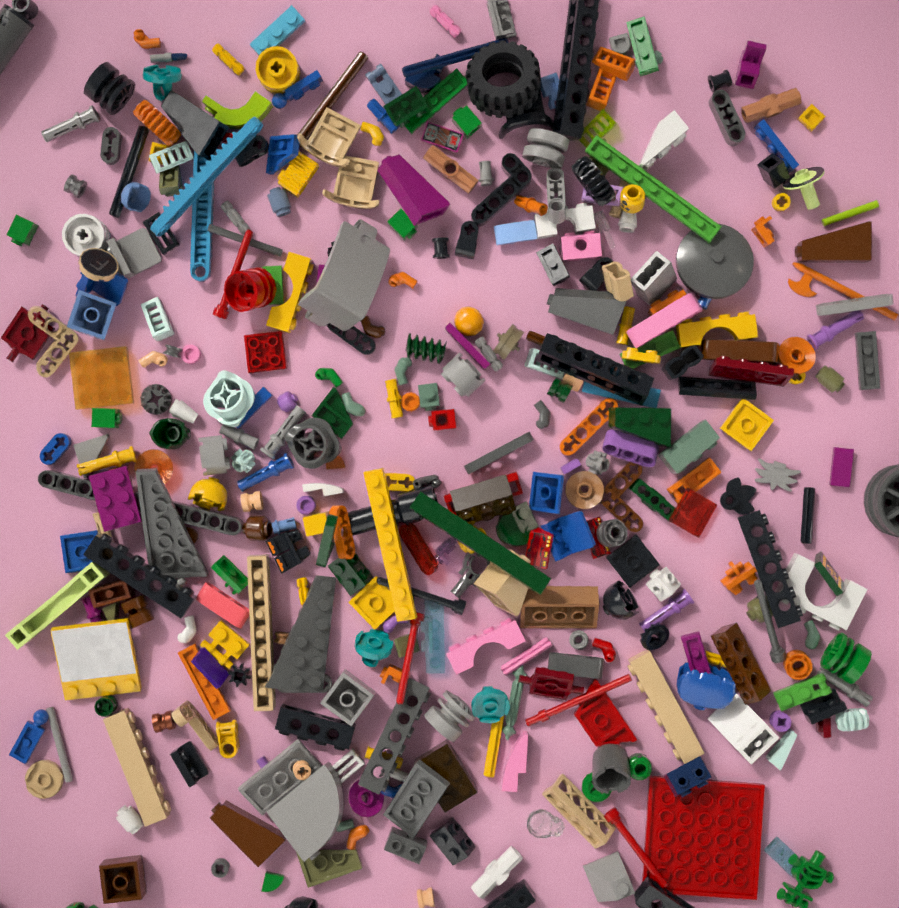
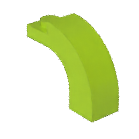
M256 91L249 101L238 109L225 108L207 95L202 100V103L206 106L204 109L211 115H215L214 118L228 126L229 129H241L253 117H257L262 121L273 108L272 103Z

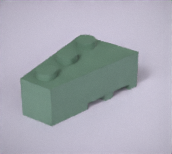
M702 420L672 443L671 447H667L659 453L658 456L671 473L679 474L692 461L695 462L702 457L701 453L706 449L710 450L715 447L720 437L707 420Z

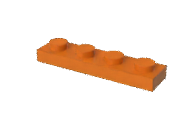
M194 643L179 651L178 655L211 718L215 720L230 712L231 709L220 688L216 689L191 662L199 652L198 646Z

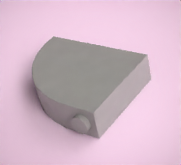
M327 762L267 811V814L303 861H306L308 858L312 861L320 854L319 849L332 838L341 822L344 809V794L339 776L331 763Z

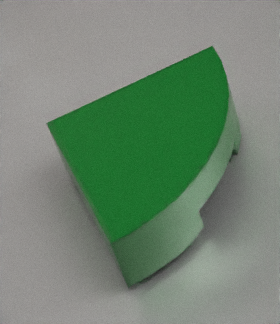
M266 871L261 892H270L277 889L283 882L285 875Z

